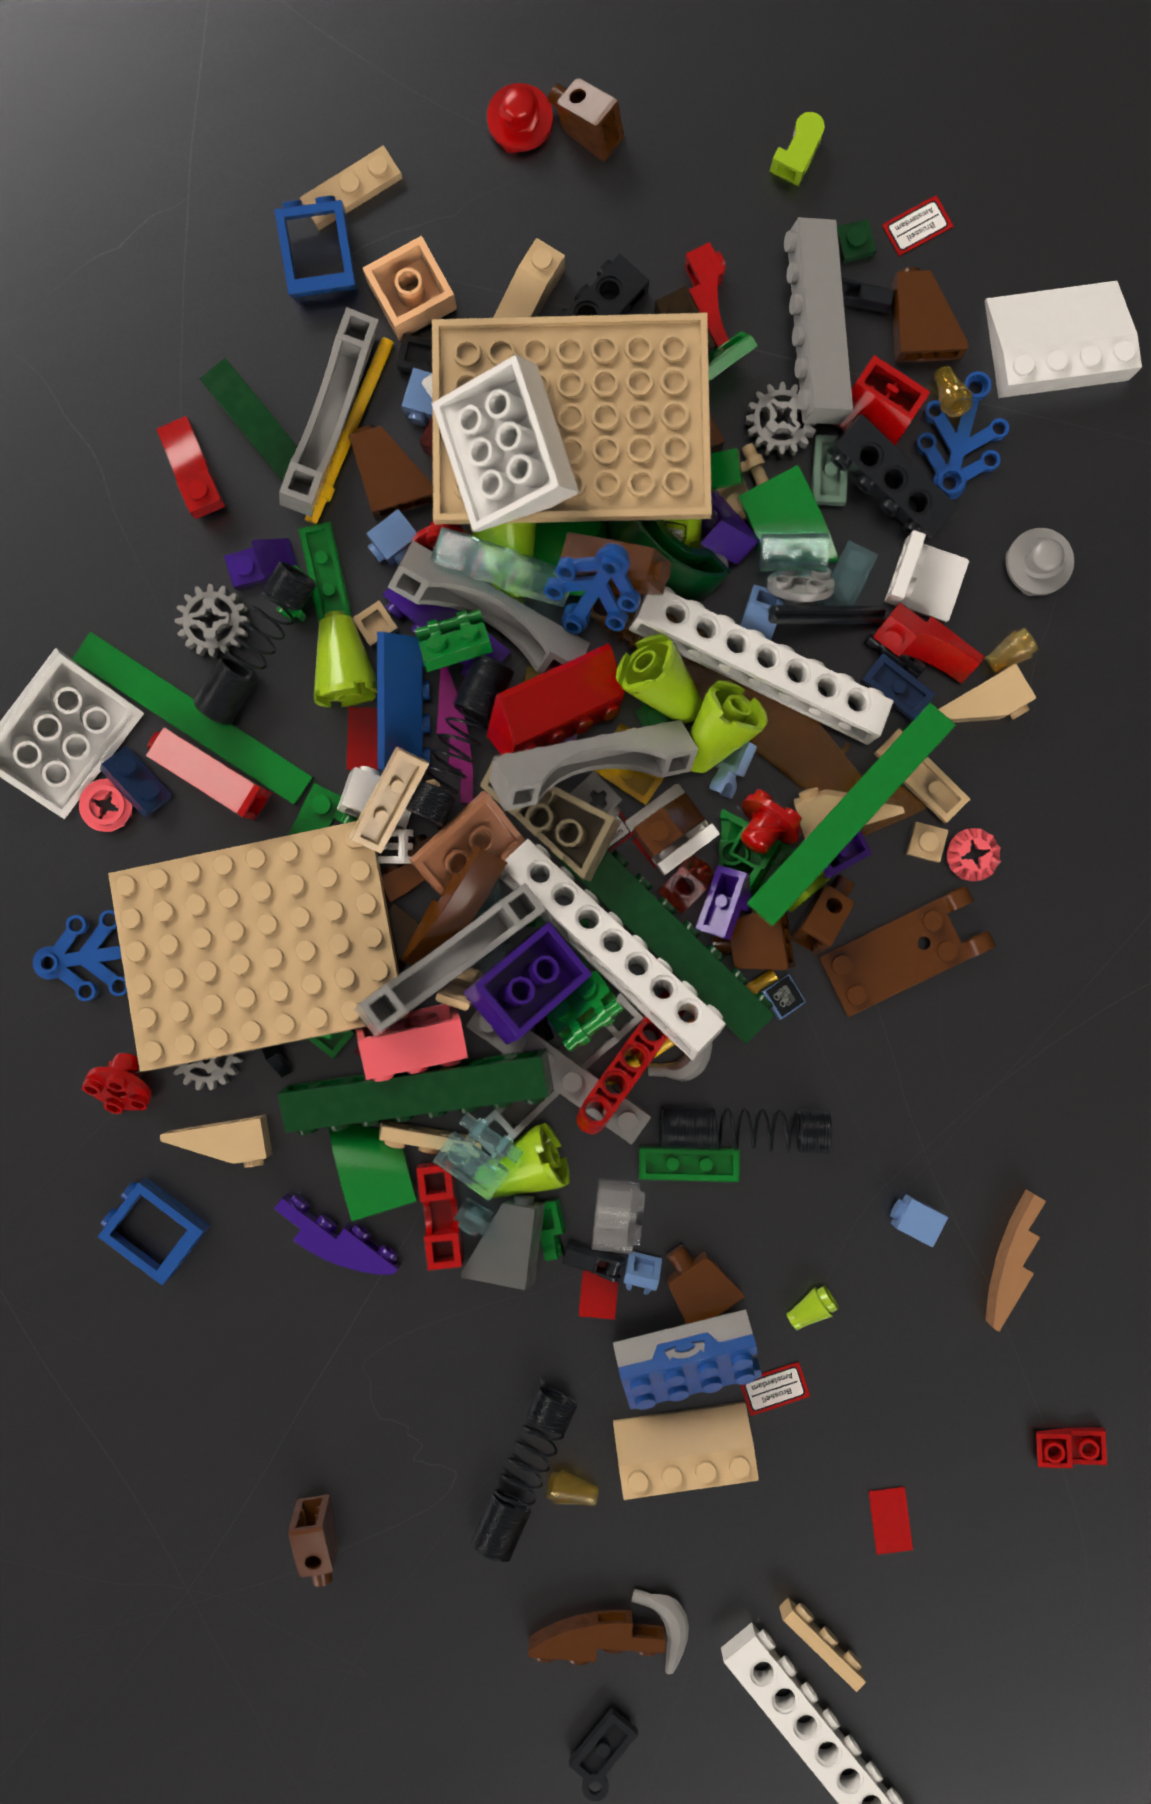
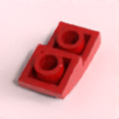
M1062 1428L1036 1432L1038 1467L1073 1468V1464L1107 1465L1105 1428Z

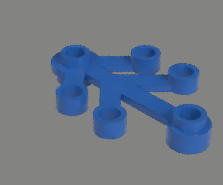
M981 371L969 374L963 382L962 393L966 399L956 432L945 415V406L942 402L933 400L927 404L923 411L924 419L935 425L950 451L948 464H946L937 450V441L932 433H921L914 444L915 450L919 454L926 456L935 472L932 482L951 500L957 499L962 495L968 480L983 472H993L1001 462L998 452L987 450L980 456L978 461L961 469L964 456L992 440H1002L1009 432L1008 422L1003 418H996L987 428L970 437L979 401L987 396L992 385L989 376ZM970 385H977L980 388V393H972ZM929 408H937L940 415L937 417L932 416L929 413ZM1000 425L1003 428V434H996L993 431V426ZM920 440H929L931 447L928 449L923 448ZM987 456L992 457L995 462L994 466L986 465L984 458ZM945 479L951 480L954 483V488H945L943 481Z
M609 543L599 549L595 557L576 559L562 557L559 560L555 569L558 577H550L547 580L544 594L549 599L561 600L565 592L585 591L578 603H570L564 610L561 620L563 628L567 632L579 634L587 628L591 618L590 610L598 597L608 613L605 624L614 631H621L625 628L628 620L626 612H634L638 609L641 595L634 590L626 574L630 561L629 554L624 547ZM597 571L595 576L575 577L577 572ZM611 577L621 592L618 601L608 584Z
M105 910L100 914L98 927L80 951L74 953H67L78 935L87 932L89 922L82 915L70 916L66 921V930L53 947H43L34 955L33 968L36 974L48 980L59 978L75 990L79 1000L91 1001L98 995V986L92 981H84L68 968L81 965L106 983L112 995H127L125 976L117 975L101 963L122 959L120 946L100 948L112 930L117 929L116 919L112 926H108L105 921L108 914L115 916L114 910ZM75 919H80L82 922V928L79 931L73 929V921ZM47 957H51L54 961L51 969H47L44 965ZM118 980H122L125 984L123 992H118L115 989V983ZM85 985H89L92 989L89 997H85L82 993V988Z

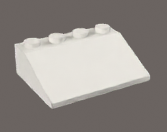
M1118 281L985 299L998 398L1128 381L1142 368L1138 334Z
M514 355L432 403L473 532H479L551 508L579 493L536 363Z
M55 648L0 721V777L65 819L79 801L83 790L100 773L101 763L113 756L144 712L84 667Z

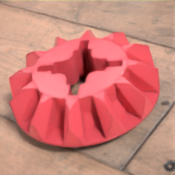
M99 779L90 783L83 790L79 800V811L84 822L91 828L102 832H112L125 826V823L132 816V804L109 779ZM109 796H111V803L119 809L118 811H107L106 815L102 814L103 808L95 803V800L107 801Z
M965 829L951 839L947 848V862L952 872L959 878L966 881H981L994 874L998 864L1001 862V847L994 839V835L989 834L983 829ZM971 842L976 850H986L987 852L978 858V864H975L973 859H961V856H965L966 853L971 851Z

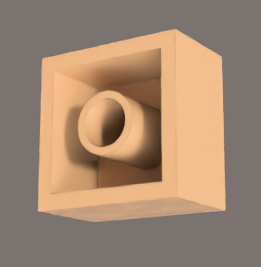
M422 236L363 267L367 284L399 341L402 340L403 333L411 335L431 324L432 319H440L457 310L454 293Z

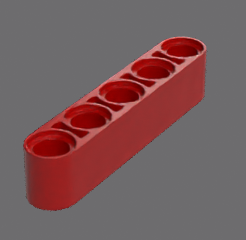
M666 991L658 998L667 999L670 997V994ZM686 1010L678 1012L680 1019H682ZM646 1016L582 1103L577 1114V1124L583 1132L596 1134L605 1128L667 1041L668 1037ZM649 1030L654 1032L658 1040H648L644 1036L643 1031ZM625 1057H635L639 1061L640 1066H629L625 1061ZM605 1083H616L620 1087L621 1093L613 1094L609 1092ZM586 1110H598L601 1113L602 1120H591L587 1116Z

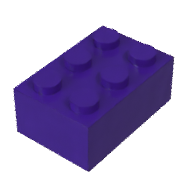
M547 922L523 940L463 993L503 1042L508 1045L520 1039L586 981L592 973L551 923Z

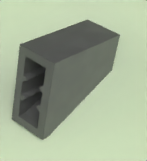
M526 1194L515 1195V1197L502 1203L464 1266L461 1278L526 1290L536 1282L545 1203L536 1202L534 1196Z

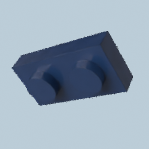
M884 653L881 654L861 680L867 687L878 689L883 692L885 697L893 700L892 706L912 722L936 695V693Z
M128 746L101 763L100 770L144 818L171 799L172 794Z

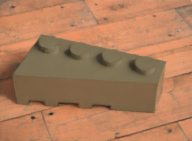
M492 761L480 787L501 805L489 781ZM556 786L546 792L538 804L508 810L534 836L538 837L548 846L555 855L569 865L577 875L587 881L592 880L622 822Z

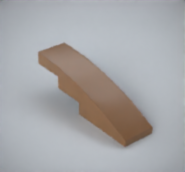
M1026 1189L1007 1225L997 1252L990 1280L985 1321L997 1331L1001 1330L1034 1275L1033 1272L1023 1265L1040 1239L1039 1236L1029 1229L1046 1201Z

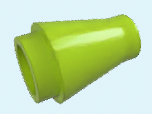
M823 1285L819 1289L814 1287L786 1314L792 1326L798 1331L805 1326L833 1317V1312L838 1310L839 1306L829 1289Z

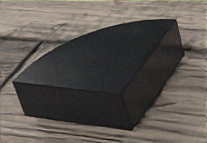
M277 1046L262 1048L266 1061L281 1077L292 1072L287 1057L284 1058L279 1053Z

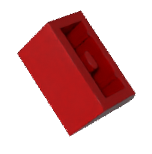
M874 355L851 389L853 411L841 424L833 425L843 431L852 419L863 414L884 436L896 445L927 399L930 391Z

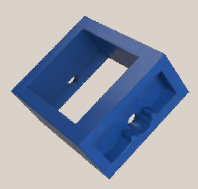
M335 196L315 198V204L302 205L300 200L287 201L282 203V208L274 209L288 294L292 298L358 289L345 205L342 200H336ZM335 214L344 272L297 279L287 220Z
M145 1178L138 1183L133 1181L121 1195V1198L125 1201L118 1210L112 1208L100 1223L104 1228L97 1237L159 1284L164 1285L171 1279L211 1225L150 1179ZM141 1196L187 1229L161 1265L116 1232V1229Z

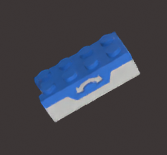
M746 1309L613 1342L620 1378L630 1410L636 1408L640 1410L649 1409L655 1406L656 1403L668 1400L681 1401L689 1395L700 1392L714 1393L724 1386L732 1384L745 1385L753 1382L756 1378L762 1377L756 1355L758 1354Z

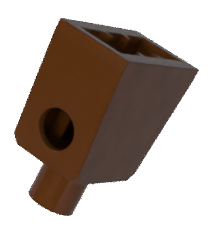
M580 78L575 79L568 88L559 83L553 86L548 96V102L557 107L563 130L597 158L605 162L625 137L618 100Z
M837 875L831 886L825 885L818 890L790 933L791 940L815 955L831 947L855 904L853 900L848 898L854 883L844 876Z
M755 912L739 917L730 940L717 936L713 937V946L723 956L732 954L734 966L737 969L787 970L795 967L787 912L773 927Z
M680 1245L666 1256L676 1270L666 1278L667 1283L686 1324L717 1317L745 1297L739 1285L705 1251L692 1259L685 1247Z
M330 1494L297 1499L288 1535L298 1575L301 1577L311 1576L313 1585L322 1587L328 1585L333 1580L332 1571H334L338 1552Z

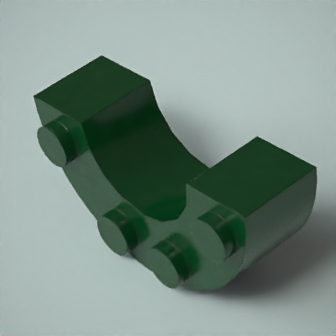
M662 520L608 521L612 540L655 548L671 562L670 577L666 582V586L672 589L676 595L686 600L700 601L707 598L731 573L728 567L712 550L708 548H692L682 543L670 533Z

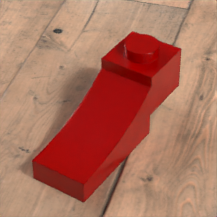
M708 242L686 253L684 268L693 285L688 291L699 313H707V329L716 345L715 349H717L729 340L721 320L717 288L722 285L726 264L722 254L719 251L715 252L711 243Z
M184 416L157 428V433L168 456L177 480L176 483L189 513L195 519H198L226 507L215 482L214 474L189 418Z
M899 602L873 636L898 657L904 654L920 659L947 673L961 684L980 665L985 657L933 616L925 622L901 602Z

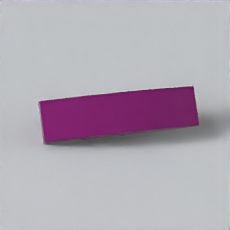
M442 667L440 669L437 735L446 733L467 739L446 723L445 718L448 717L466 720V717L453 706V701H455L458 691L448 667ZM449 720L455 727L470 736L468 724ZM450 738L452 746L474 759L472 744ZM449 748L450 753L462 756L459 753L452 750L451 748ZM449 756L448 764L467 776L465 779L461 778L460 804L468 805L475 798L474 762L470 763Z

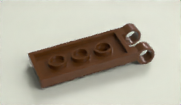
M967 885L818 956L847 1017L996 947L989 930L961 942L947 914L974 901ZM921 937H927L930 941L929 947L925 950L918 947V940Z

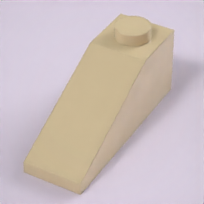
M536 238L518 266L493 318L537 317L565 272V255Z
M1014 664L938 710L954 723L1000 720L1007 715H1010L1013 720L1030 710L1027 704L1036 699V696L1017 664Z
M814 787L799 793V798L794 799V806L796 812L802 818L800 825L805 839L847 792L828 789L819 791L818 787ZM889 799L867 824L905 813L901 801Z
M266 1115L170 1130L160 1134L161 1142L232 1164L243 1162L244 1168L263 1165L264 1159L273 1154Z

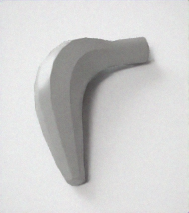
M712 1042L693 1061L684 1054V1056L672 1063H650L648 1066V1076L667 1077L681 1082L693 1080L705 1070L710 1060Z
M635 1588L631 1602L653 1609L664 1622L666 1631L665 1672L671 1675L677 1668L688 1641L689 1624L687 1614L675 1598L668 1595L651 1594Z

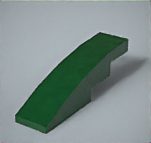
M224 358L199 379L283 482L297 445L229 361Z

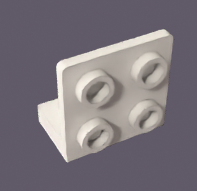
M913 530L904 542L884 602L894 606L901 602L912 612L929 618L933 616L938 621L946 623L950 619L969 560L923 544L926 534Z
M679 784L673 785L626 820L625 825L632 832L634 827L658 809L684 794V790ZM704 820L651 860L664 876L720 833L712 823L709 825Z

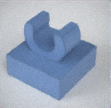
M629 1251L623 1282L626 1283V1289L631 1291L632 1285L644 1288L643 1294L646 1295L651 1290L656 1291L660 1280L662 1258Z

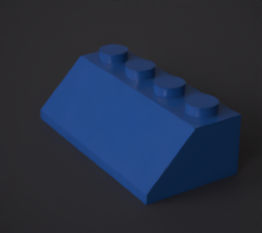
M377 632L378 770L382 773L396 746L426 760L429 763L428 766H431V747H425V734H431V715L425 714V700H431L430 680H425V664L419 640L415 636L388 632Z

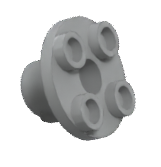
M1034 528L1022 533L1013 541L1006 552V569L1009 578L1017 588L1029 596L1048 595L1057 591L1067 583L1074 569V554L1069 542L1060 533L1048 528Z
M781 563L778 565V571L768 576L767 589L771 594L785 599L783 605H815V601L826 599L834 593L835 581L831 577V570L827 567L817 566L808 569L798 568L793 563Z

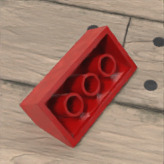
M605 644L497 694L486 736L499 753L503 755L531 750L536 747L561 744L565 738L576 733L578 735L583 734L592 725L602 720L607 722L613 719L620 711V705L625 692L616 680L617 664L612 647L609 644Z

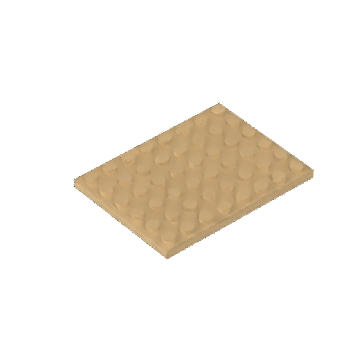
M707 313L432 319V403L514 355L537 364L579 493L551 508L506 523L711 519ZM433 410V521L435 525L471 524Z
M357 821L108 873L140 1072L367 1027L355 1011L356 1006L399 975L378 854L376 851L352 841L349 837ZM407 1014L399 1020L407 1019Z

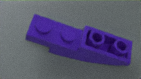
M287 1193L274 1208V1210L301 1229L293 1241L326 1261L359 1272L394 1275L401 1265V1262L397 1260L398 1254L389 1246L383 1244L380 1247L370 1239L372 1237L371 1233L359 1224L353 1226L348 1223L340 1233L336 1230L337 1225L334 1221L323 1214L317 1216L309 1209L310 1204L297 1194H294L292 1197Z

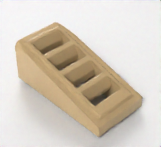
M472 967L468 968L437 992L435 1000L464 1011L468 1010L472 1003L463 991L483 975L482 971Z

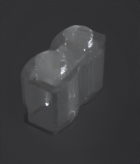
M599 1178L591 1240L592 1250L632 1254L633 1245H640L641 1225H636L637 1212L644 1211L645 1192H640L639 1183Z

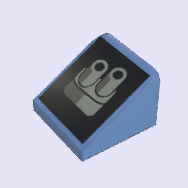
M789 973L760 991L774 1005L771 1010L778 1020L783 1019L806 1003Z

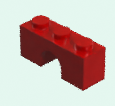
M453 1159L420 1163L416 1168L420 1203H423L425 1215L424 1241L428 1271L462 1267L465 1257Z

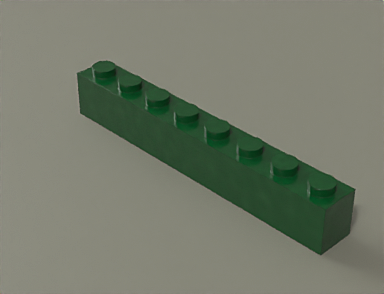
M608 850L606 851L591 881L583 880L569 865L553 853L610 912L617 915L634 935L639 936L646 943L648 949L657 958H662L670 965L673 974L681 982L686 981L692 985L697 991V997L706 1006L708 1004L714 1006L721 1013L722 1021L726 1023L725 1025L744 1044H747L775 1016L770 1011L774 1005L760 991L754 995L746 987L749 980L738 969L734 968L730 971L721 963L725 957L712 944L706 948L697 939L701 933L688 920L682 924L673 915L677 910L668 900L662 897L658 901L649 892L653 886L640 873L634 877L625 868L629 864L628 861L618 851L614 850L612 853Z
M547 1048L465 1059L461 1060V1063L450 1067H443L441 1064L429 1066L422 1073L408 1074L406 1071L394 1074L393 1078L381 1082H376L374 1079L366 1080L365 1074L288 1084L277 1095L285 1133L297 1131L298 1135H308L318 1131V1128L329 1127L330 1131H339L348 1128L350 1124L362 1123V1126L368 1127L377 1125L384 1119L394 1118L395 1122H405L413 1119L414 1115L426 1114L428 1118H435L445 1115L447 1111L459 1109L460 1113H471L479 1110L480 1106L492 1105L494 1109H501L511 1106L512 1102L524 1100L526 1104H537L545 1101L546 1097H549L554 1085Z

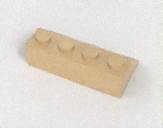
M745 1401L613 1420L624 1500L759 1481Z

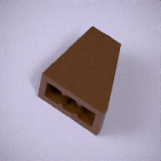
M907 267L897 272L891 283V289H894L892 317L895 363L961 360L968 350V341L931 270L920 271L918 267Z
M362 426L355 431V434L349 435L371 511L376 520L388 517L397 509L402 513L433 503V484L382 426Z
M567 533L561 558L595 557L597 551L603 548L604 545L609 543L618 544L624 547L629 554L630 566L626 574L634 590L640 595H663L666 582L670 577L671 562L655 548L577 533ZM597 571L577 572L575 577L595 576ZM611 577L608 584L613 594H621Z
M685 792L634 827L631 833L648 856L653 859L704 821L705 818Z

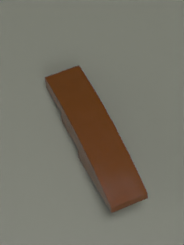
M475 845L460 875L453 873L438 902L432 899L401 960L414 965L467 927L491 893L508 862Z

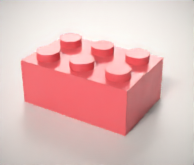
M446 1004L411 1010L407 1013V1019L396 1021L376 1037L368 1027L356 1029L366 1080L386 1081L393 1078L394 1074L407 1071L408 1074H418L426 1071L429 1066L441 1064L443 1067H450L461 1063V1059L468 1058L458 1010Z

